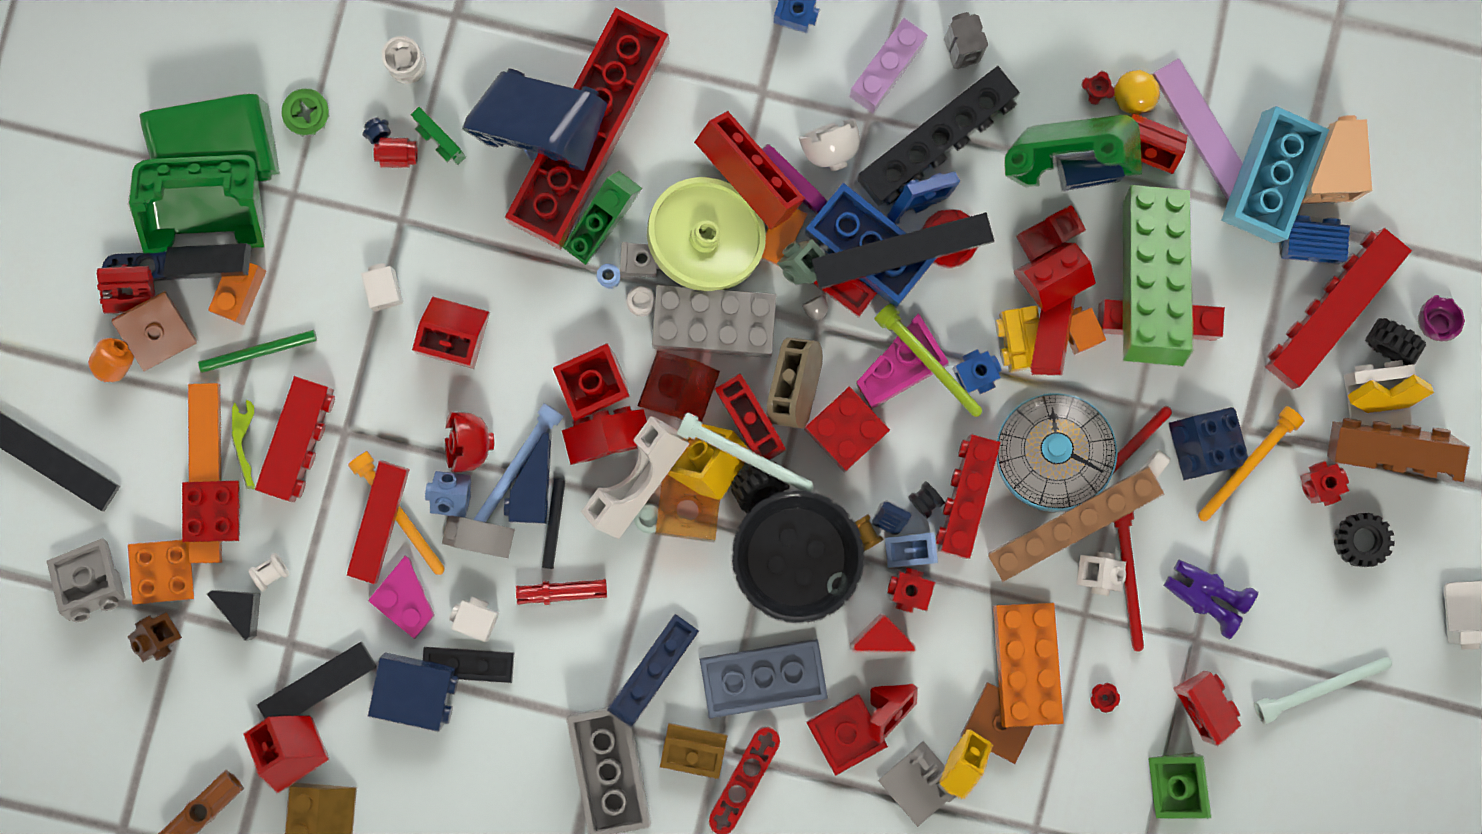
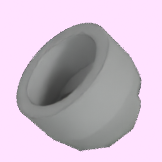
M823 295L802 305L805 313L813 319L823 318L828 311V304Z

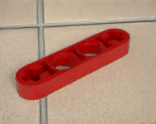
M762 727L753 735L710 813L709 826L716 834H728L735 828L779 748L780 737L775 729ZM769 732L773 734L771 739L775 744L773 746H766L763 754L769 756L764 761L761 756L750 753L752 747L758 751L761 746V741L758 737L760 735L766 736ZM756 759L760 763L761 769L758 774L750 776L744 772L743 765L746 760ZM739 785L745 789L746 796L743 801L733 802L729 798L728 792L731 787ZM724 800L730 807L739 810L737 814L732 810L730 811L728 821L731 823L729 826L723 825L721 828H718L717 820L714 817L716 815H723L726 806H721V803Z

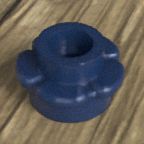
M376 117L366 122L364 125L365 130L362 133L363 137L368 139L371 144L379 143L380 138H387L391 134V130L387 126L389 124L388 120L383 119L381 121Z

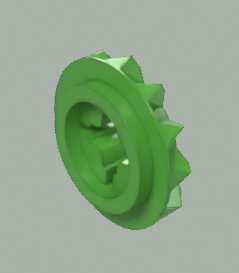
M306 88L298 89L289 94L284 100L281 110L282 119L286 127L291 132L301 136L315 135L320 129L325 128V123L330 117L328 103L325 98L317 91ZM301 102L308 109L314 108V112L310 113V123L303 116L298 117V114L302 113L301 107L303 106Z

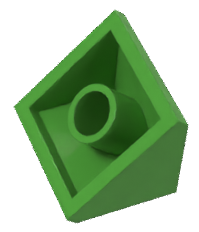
M1191 752L1149 758L1156 818H1212L1204 756Z

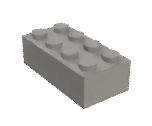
M657 285L652 347L653 349L771 358L776 294L726 290L697 291L686 287Z
M608 708L573 714L566 718L588 834H619L648 828L651 825L633 727H629L608 712Z

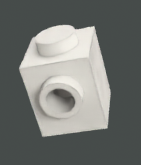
M471 597L470 601L462 600L460 605L455 604L449 621L453 622L452 630L486 642L490 638L499 613L488 609V602Z

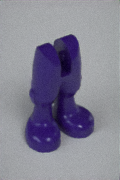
M1179 559L1173 569L1186 579L1192 580V585L1187 587L1183 582L1168 576L1163 586L1192 607L1194 613L1204 615L1208 613L1214 617L1220 624L1221 634L1230 640L1239 629L1243 617L1221 607L1214 602L1211 596L1222 599L1237 611L1246 614L1256 601L1259 592L1250 587L1242 591L1227 588L1218 574H1210Z

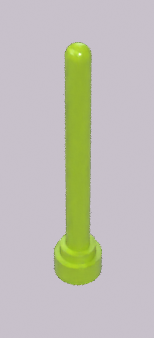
M892 303L885 306L876 315L874 320L882 328L886 327L889 331L892 329L971 415L975 417L982 414L981 406L901 322L902 318L899 316L900 311Z

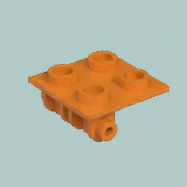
M172 540L127 544L132 605L194 599L191 563H189V542Z

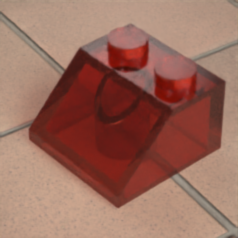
M657 350L637 406L680 422L683 421L688 412L698 417L697 421L702 423L720 371L697 360Z

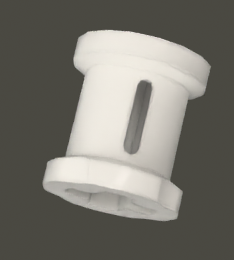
M276 553L271 554L270 559L260 566L252 567L248 570L252 580L261 591L268 588L267 585L280 577L286 578L289 576L286 565Z

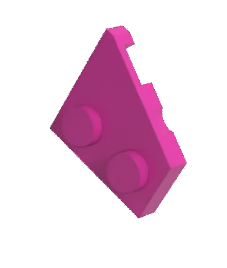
M408 556L403 557L368 600L413 639L417 638L435 616L430 603L426 599L421 582L418 580L412 567L411 559Z

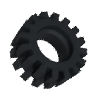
M1387 318L1377 319L1365 340L1368 343L1367 345L1374 348L1375 352L1381 353V356L1390 358V361L1403 360V365H1415L1426 347L1425 340H1422L1421 336L1415 335L1413 330L1406 329V326L1402 324L1398 325L1396 321L1391 320L1390 322Z
M749 465L748 470L743 468L740 471L742 475H736L734 477L735 482H731V492L741 510L745 511L746 514L751 512V509L764 499H769L772 495L786 492L790 489L788 483L752 465Z
M1360 513L1346 517L1347 520L1339 523L1341 527L1335 530L1334 534L1338 536L1337 539H1334V545H1338L1339 549H1336L1338 555L1342 554L1343 561L1350 562L1352 566L1374 567L1378 563L1385 562L1387 560L1385 557L1391 555L1392 551L1389 549L1390 546L1395 544V541H1391V536H1394L1393 530H1388L1389 523L1387 521L1383 522V518L1379 515L1374 516L1373 513ZM1362 528L1371 531L1375 539L1373 547L1367 552L1358 550L1354 545V535Z

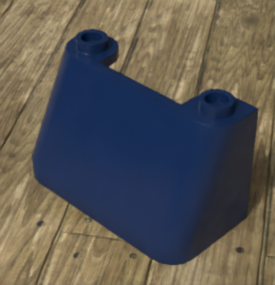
M508 68L507 72H500L467 115L462 130L487 146L498 148V146L503 147L504 144L546 155L555 161L565 160L570 163L569 166L571 168L584 171L608 103L599 98V92L592 88L583 86L581 90L525 77L524 73Z

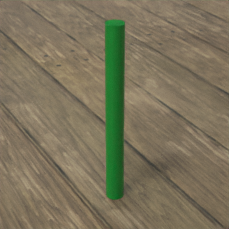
M314 330L202 360L198 362L199 370L201 373L312 343L317 341V336Z

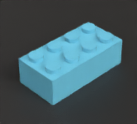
M1277 106L1262 112L1221 221L1271 243L1288 240L1329 129Z

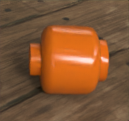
M105 338L97 343L89 357L88 365L92 374L98 380L117 382L125 377L133 363L134 356L124 341L115 338Z

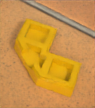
M1413 374L1391 389H1387L1374 380H1370L1349 393L1348 398L1350 404L1366 413L1410 408L1432 395L1434 391L1430 383Z

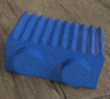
M1296 216L1288 240L1282 242V259L1341 264L1347 261L1350 225H1342L1341 220L1335 218H1325L1323 222H1312V217Z

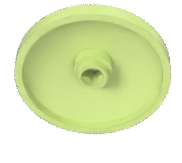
M696 177L680 181L670 186L660 195L648 218L647 242L657 265L675 282L697 291L727 290L742 283L755 270L764 252L766 232L763 220L730 183L715 178Z

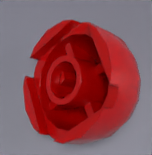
M449 413L445 427L451 428L449 438H445L447 466L452 468L451 472L473 471L485 462L489 451L494 450V434L489 433L486 423L472 413Z

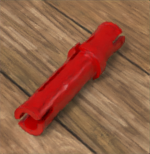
M606 579L549 584V581H544L543 584L516 586L517 605L528 603L551 605V602L607 598Z

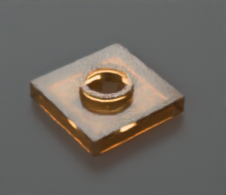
M666 475L661 482L655 535L715 542L720 500L700 495L673 477ZM684 500L693 501L698 507L697 517L691 520L680 518L677 514L678 504Z

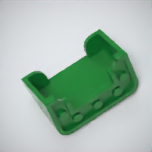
M257 94L234 95L149 110L139 114L150 159L247 155L255 161L258 182L271 180L272 175L280 174L269 106Z
M1115 115L1028 127L1005 155V176L1024 187L1040 186L1039 178L1046 170H1053V155L1094 150L1098 161L1105 165L1120 164L1126 176L1141 175L1139 125L1128 115Z
M247 155L147 159L138 162L134 166L128 204L143 253L166 251L167 247L174 245L176 234L234 231L237 244L247 243L252 248L265 247V230L255 161L252 157Z

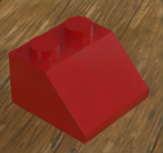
M1065 242L1014 271L1015 276L1043 312L1052 309L1096 284L1091 261L1076 243Z
M608 343L553 367L574 421L630 397L622 369Z
M1202 671L1173 688L1203 741L1218 746L1241 726L1238 720L1240 712L1232 700L1227 701L1222 692L1225 690V686L1217 674L1213 675L1209 671Z

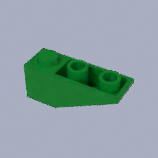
M620 171L607 177L562 248L587 265L627 213L642 187Z

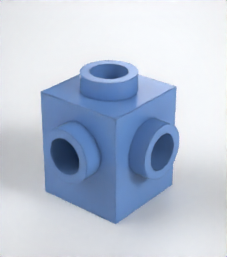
M435 471L432 483H427L425 490V500L430 501V513L466 517L471 499V475Z

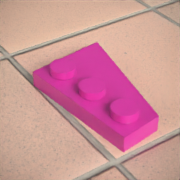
M918 313L907 329L944 368L949 366L947 358ZM897 336L891 346L877 358L856 383L870 408L873 409L928 378L933 373Z

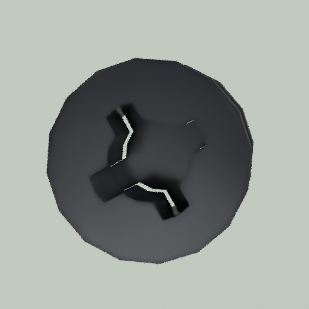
M927 481L921 485V489L917 493H911L908 496L910 502L926 519L932 515L933 509L945 504L943 498Z

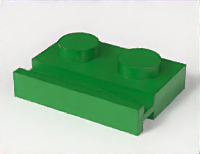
M420 107L410 114L418 125L415 128L418 134L426 142L431 138L438 145L435 151L447 163L452 159L459 165L466 158L455 142Z

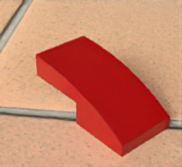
M1071 204L1038 224L1022 231L1016 238L1031 262L1086 231V228Z

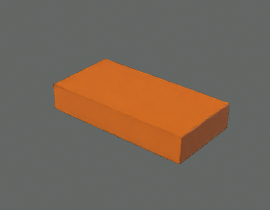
M797 209L787 221L772 230L768 228L761 259L779 266L777 263L784 256L783 250L789 244L796 241L808 214Z

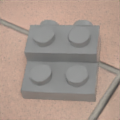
M103 538L47 560L59 614L69 621H85L90 618L91 612L98 609L103 611L115 609L119 605L118 601L126 598L120 573L114 568L108 542Z

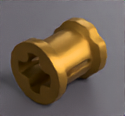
M869 514L855 521L861 535L860 539L863 541L864 551L884 540L882 536L877 535L871 525Z

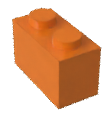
M249 263L247 276L221 277L208 311L245 325L267 271L258 265Z

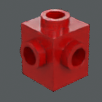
M1326 461L1319 462L1308 467L1309 473L1300 476L1303 492L1311 504L1323 502L1324 506H1328L1341 501L1340 495L1349 492L1347 484H1349L1348 476L1342 467L1339 468L1338 463L1327 465ZM1326 479L1328 481L1330 488H1328L1325 484Z
M906 568L905 573L898 572L897 577L891 576L887 593L891 594L890 601L896 602V609L913 613L914 608L927 611L935 582L923 579L924 572ZM908 585H911L914 589L911 596H908L905 592Z

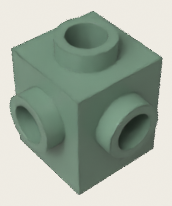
M812 239L799 243L794 241L789 244L782 252L784 256L777 263L783 270L784 277L795 285L815 282L817 279L811 260L824 256L823 251Z

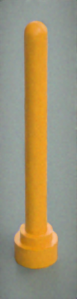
M1286 406L1279 413L1278 425L1199 512L1198 518L1201 521H1208L1287 432L1291 433L1293 430L1297 431L1305 420L1299 413L1289 406Z
M365 451L353 459L348 466L355 475L358 474L361 478L364 477L372 487L376 473L373 470L375 469L374 459L368 451ZM399 506L396 522L436 575L443 574L445 570L444 565L401 506Z

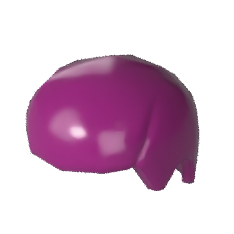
M1439 295L1433 296L1424 303L1418 315L1420 330L1425 336L1435 341L1453 340L1462 332L1465 323L1463 311L1454 303V299L1440 298Z

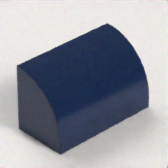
M1094 151L1056 157L1062 192L1117 183L1125 177L1120 164L1105 165L1098 161Z

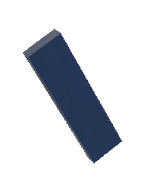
M674 614L612 701L607 711L632 728L694 640L699 630Z

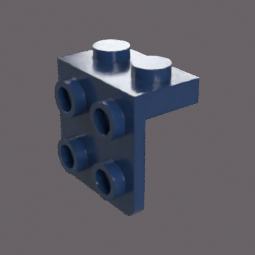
M1233 407L1168 423L1183 480L1240 467L1248 458L1237 413Z

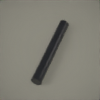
M554 479L542 568L554 569L566 480Z

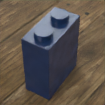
M385 652L379 657L368 717L439 732L444 723L449 724L453 706H449L448 703L450 694L455 695L459 680V677L454 676L455 668Z

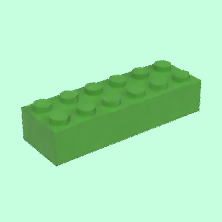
M1130 185L1123 201V361L1184 366L1193 351L1190 190Z

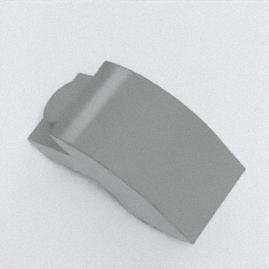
M448 515L442 544L509 558L515 529Z

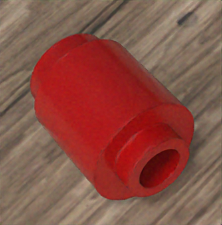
M380 138L379 144H374V161L379 162L381 168H410V165H417V141H410L409 138Z

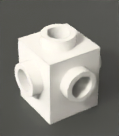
M1097 551L1096 557L1080 555L1076 585L1092 587V594L1109 596L1110 590L1122 592L1123 583L1126 578V562L1114 560L1115 554Z

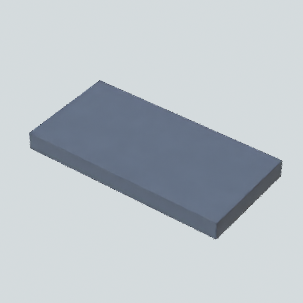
M818 639L700 658L709 719L828 699Z

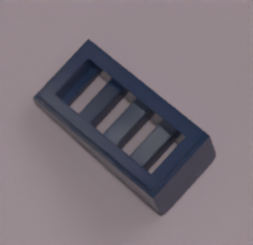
M884 501L879 504L872 519V525L892 535H898L909 522L912 515L911 512L888 501Z

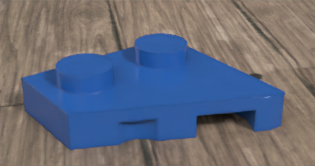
M956 172L944 175L937 173L923 181H910L903 187V192L886 217L894 224H898L906 211L913 208L914 212L918 214L928 207L949 198L960 183L959 177Z

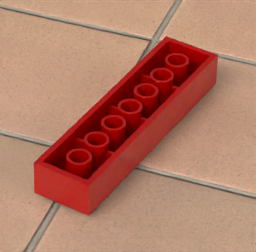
M615 7L573 87L581 90L583 86L592 88L599 92V98L608 103L585 170L571 168L569 166L570 163L565 160L555 161L546 155L538 153L505 216L510 225L559 250L562 249L669 45V34Z

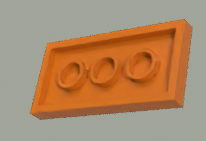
M1054 603L993 606L1002 727L1064 724Z

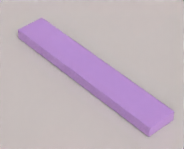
M1178 58L1152 75L1158 82L1160 90L1228 201L1243 163Z

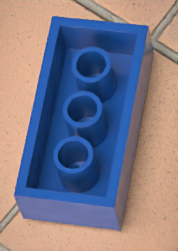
M842 183L806 227L804 235L812 239L828 254L907 234L845 183ZM936 258L860 278V280L897 308Z

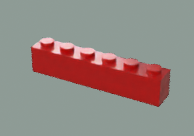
M1386 228L1375 233L1370 231L1360 243L1363 247L1357 255L1353 253L1348 257L1347 261L1341 266L1345 269L1338 278L1333 276L1324 286L1323 290L1326 293L1320 300L1314 299L1304 311L1307 314L1301 323L1296 321L1287 331L1286 335L1289 338L1282 346L1277 344L1268 354L1267 358L1270 361L1265 368L1292 390L1302 386L1412 252L1408 246Z

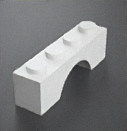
M652 416L634 439L639 453L634 470L619 484L607 488H598L581 511L595 529L618 539L689 445V442L684 437L677 434V430L674 427Z

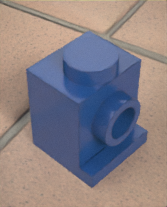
M779 0L773 23L807 33L809 25H816L820 9L815 7L816 0ZM798 6L804 10L801 13H795L792 8Z

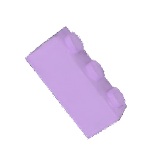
M903 18L853 85L849 97L871 113H874L924 46L928 35Z

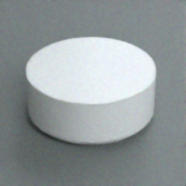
M637 286L627 295L628 309L636 316H647L655 309L656 297L650 288Z

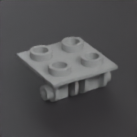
M924 741L878 780L917 827L947 801L951 802L956 798L955 795L949 794L940 785L945 766Z

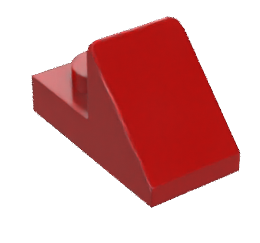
M916 685L878 686L870 689V703L876 708L870 718L871 738L881 743L915 707L918 693Z

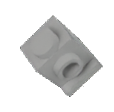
M622 242L621 276L657 278V270L661 269L653 259L648 244ZM639 254H645L648 257L645 263L640 264L636 261Z

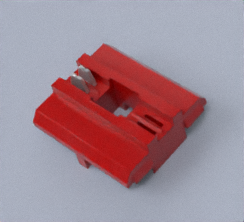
M123 264L121 267L97 268V288L101 297L99 300L105 314L124 313L156 295L153 276L149 266L128 267L127 264ZM131 287L133 290V294L126 295V293H122V288Z

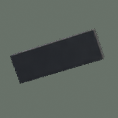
M247 243L167 247L163 276L168 279L247 276L252 247Z
M424 647L423 661L454 667V676L459 677V680L513 682L515 652Z

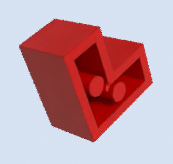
M630 406L613 410L614 414H610L609 410L592 413L591 420L589 417H584L577 421L573 420L572 427L562 430L570 465L638 449L634 439L647 422L644 409L632 411Z

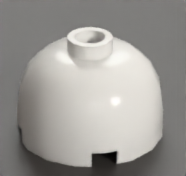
M855 119L843 120L844 126L842 127L832 123L805 133V137L800 136L799 140L806 157L816 166H830L831 171L847 167V160L855 156L860 145V135Z

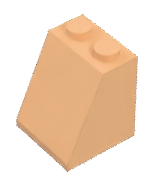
M1355 115L1341 116L1338 118V121L1329 124L1327 128L1329 132L1301 204L1354 202L1372 191L1367 119L1357 120Z

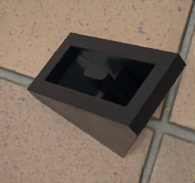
M211 590L207 593V596L245 641L252 640L257 636L261 593Z

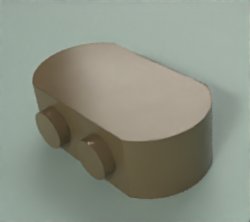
M787 337L782 342L767 400V415L771 424L799 429L807 425L823 363L822 347L818 341Z

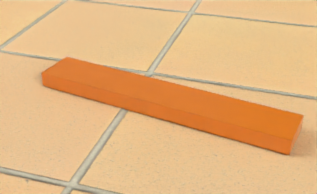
M219 383L188 384L189 482L221 481V384ZM222 541L189 542V563H222Z

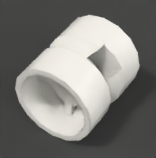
M397 36L385 44L382 50V60L396 81L403 84H412L423 77L426 71V60L413 39L406 36Z

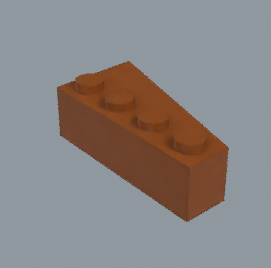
M1343 418V422H1332L1327 457L1334 463L1374 469L1380 463L1382 468L1393 472L1404 473L1407 471V468H1412L1413 472L1423 474L1426 477L1437 478V473L1439 472L1451 476L1452 481L1464 482L1470 446L1453 436L1448 429L1432 428V432L1421 431L1419 426L1404 424L1402 429L1391 428V424L1380 421H1373L1372 426L1361 425L1362 421L1352 418Z

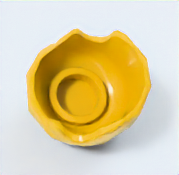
M1133 70L1119 78L1114 86V98L1119 108L1124 112H1128L1131 115L1133 113L1140 115L1151 112L1160 99V87L1153 75L1143 70Z

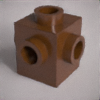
M167 612L153 619L150 615L135 624L136 630L128 636L133 652L140 657L142 662L153 657L156 661L163 659L172 653L170 647L182 638Z

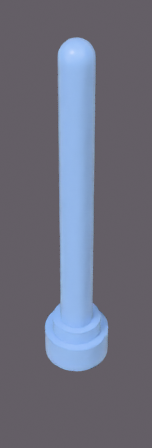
M543 403L537 412L539 414L537 418L539 422L473 520L486 523L530 457L542 434L546 433L548 428L552 429L554 425L558 426L564 417L562 414Z

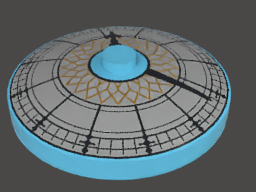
M1060 393L1043 394L1021 403L1005 419L997 441L1001 442L996 463L1004 484L1016 498L1038 510L1047 512L1069 511L1104 491L1115 470L1117 444L1110 424L1093 405L1072 395Z

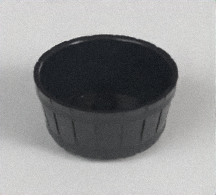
M792 490V492H781L759 502L742 520L738 527V532L736 531L732 546L733 572L736 575L735 579L743 595H746L745 598L756 609L763 611V614L788 623L814 622L838 611L845 604L844 602L848 601L854 594L864 567L863 541L860 539V532L853 519H850V515L838 503H834L833 500L824 495L813 494L810 491ZM842 572L841 577H837L832 582L833 590L829 593L827 588L829 578L835 573Z

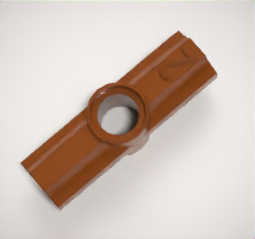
M225 770L202 793L190 801L184 810L158 834H197L208 823L213 821L217 814L244 789L241 781L234 774ZM197 804L205 806L207 810L205 819L197 817L195 813Z

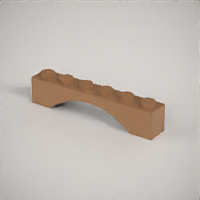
M1146 466L1080 505L989 552L988 556L1001 580L1004 582L1164 495V492L1150 467Z

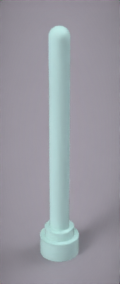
M687 412L677 431L678 435L685 439H688V437L695 439L697 437L800 490L812 491L813 483L702 427V423L697 421L698 417Z
M1384 657L1277 700L1274 698H1263L1254 702L1256 713L1263 724L1275 721L1277 719L1276 716H1279L1283 710L1389 669L1392 666V661Z

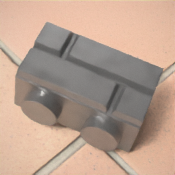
M965 12L952 18V23L949 25L944 41L948 52H951L949 57L953 68L960 69L979 63L988 47L985 33L981 32L983 26L979 15H970L969 12Z

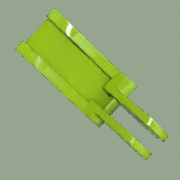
M246 399V414L239 413L236 403L232 407V441L246 489L255 490V485L250 476L252 468L245 459L242 449L243 438L254 416V406L252 402Z

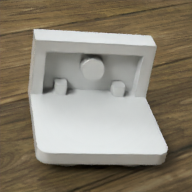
M1403 360L1384 363L1385 368L1374 369L1373 364L1355 367V372L1344 375L1350 418L1362 421L1361 425L1372 426L1373 421L1389 423L1391 428H1402L1404 424H1412L1410 408L1366 413L1350 404L1348 394L1370 380H1374L1385 388L1391 389L1415 374L1414 364L1404 366Z
M1482 581L1445 584L1444 599L1448 643L1461 644L1462 650L1481 649Z

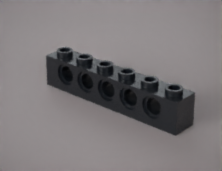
M996 66L858 174L857 181L878 207L884 202L890 205L901 195L900 190L907 183L913 180L921 181L925 177L923 172L930 166L934 169L938 168L948 159L946 154L953 148L959 151L971 141L969 136L976 130L980 133L984 132L994 123L992 120L994 116L1000 112L1005 115L1017 105L1015 100L1020 92L1002 69ZM979 98H990L993 102V107L990 109L983 108L979 104ZM957 115H966L970 120V125L967 127L958 125L955 117ZM937 132L943 133L947 137V143L944 145L936 144L932 139V135ZM914 150L920 151L924 155V161L921 163L913 162L909 157V153ZM890 168L897 169L901 173V179L898 181L889 180L886 176V171Z

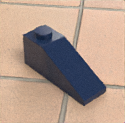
M550 433L542 434L510 490V498L504 499V516H509L508 522L547 524L552 441Z

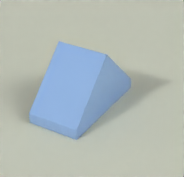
M935 533L885 538L888 568L938 563Z

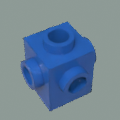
M978 349L962 356L964 362L952 368L959 384L968 394L975 390H978L979 394H983L995 388L994 382L1001 378L999 372L1002 371L995 355L990 356L988 351L980 354ZM976 368L982 371V376L976 373Z

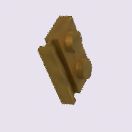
M668 723L660 767L719 779L728 735Z

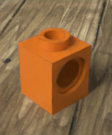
M1082 306L1073 309L1068 342L1074 355L1106 341V337L1092 307L1083 311Z

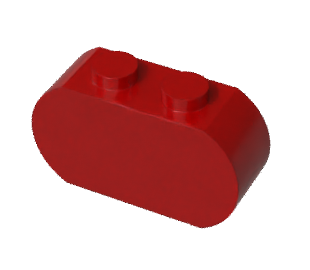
M740 373L714 388L752 452L771 460L786 451L779 435Z

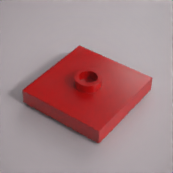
M859 693L806 721L835 776L888 747L885 740L878 743L871 738V714Z

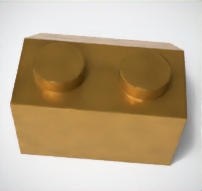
M295 783L289 786L285 834H353L357 787Z

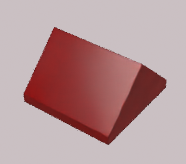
M879 614L850 643V649L854 652H915V645L884 614Z

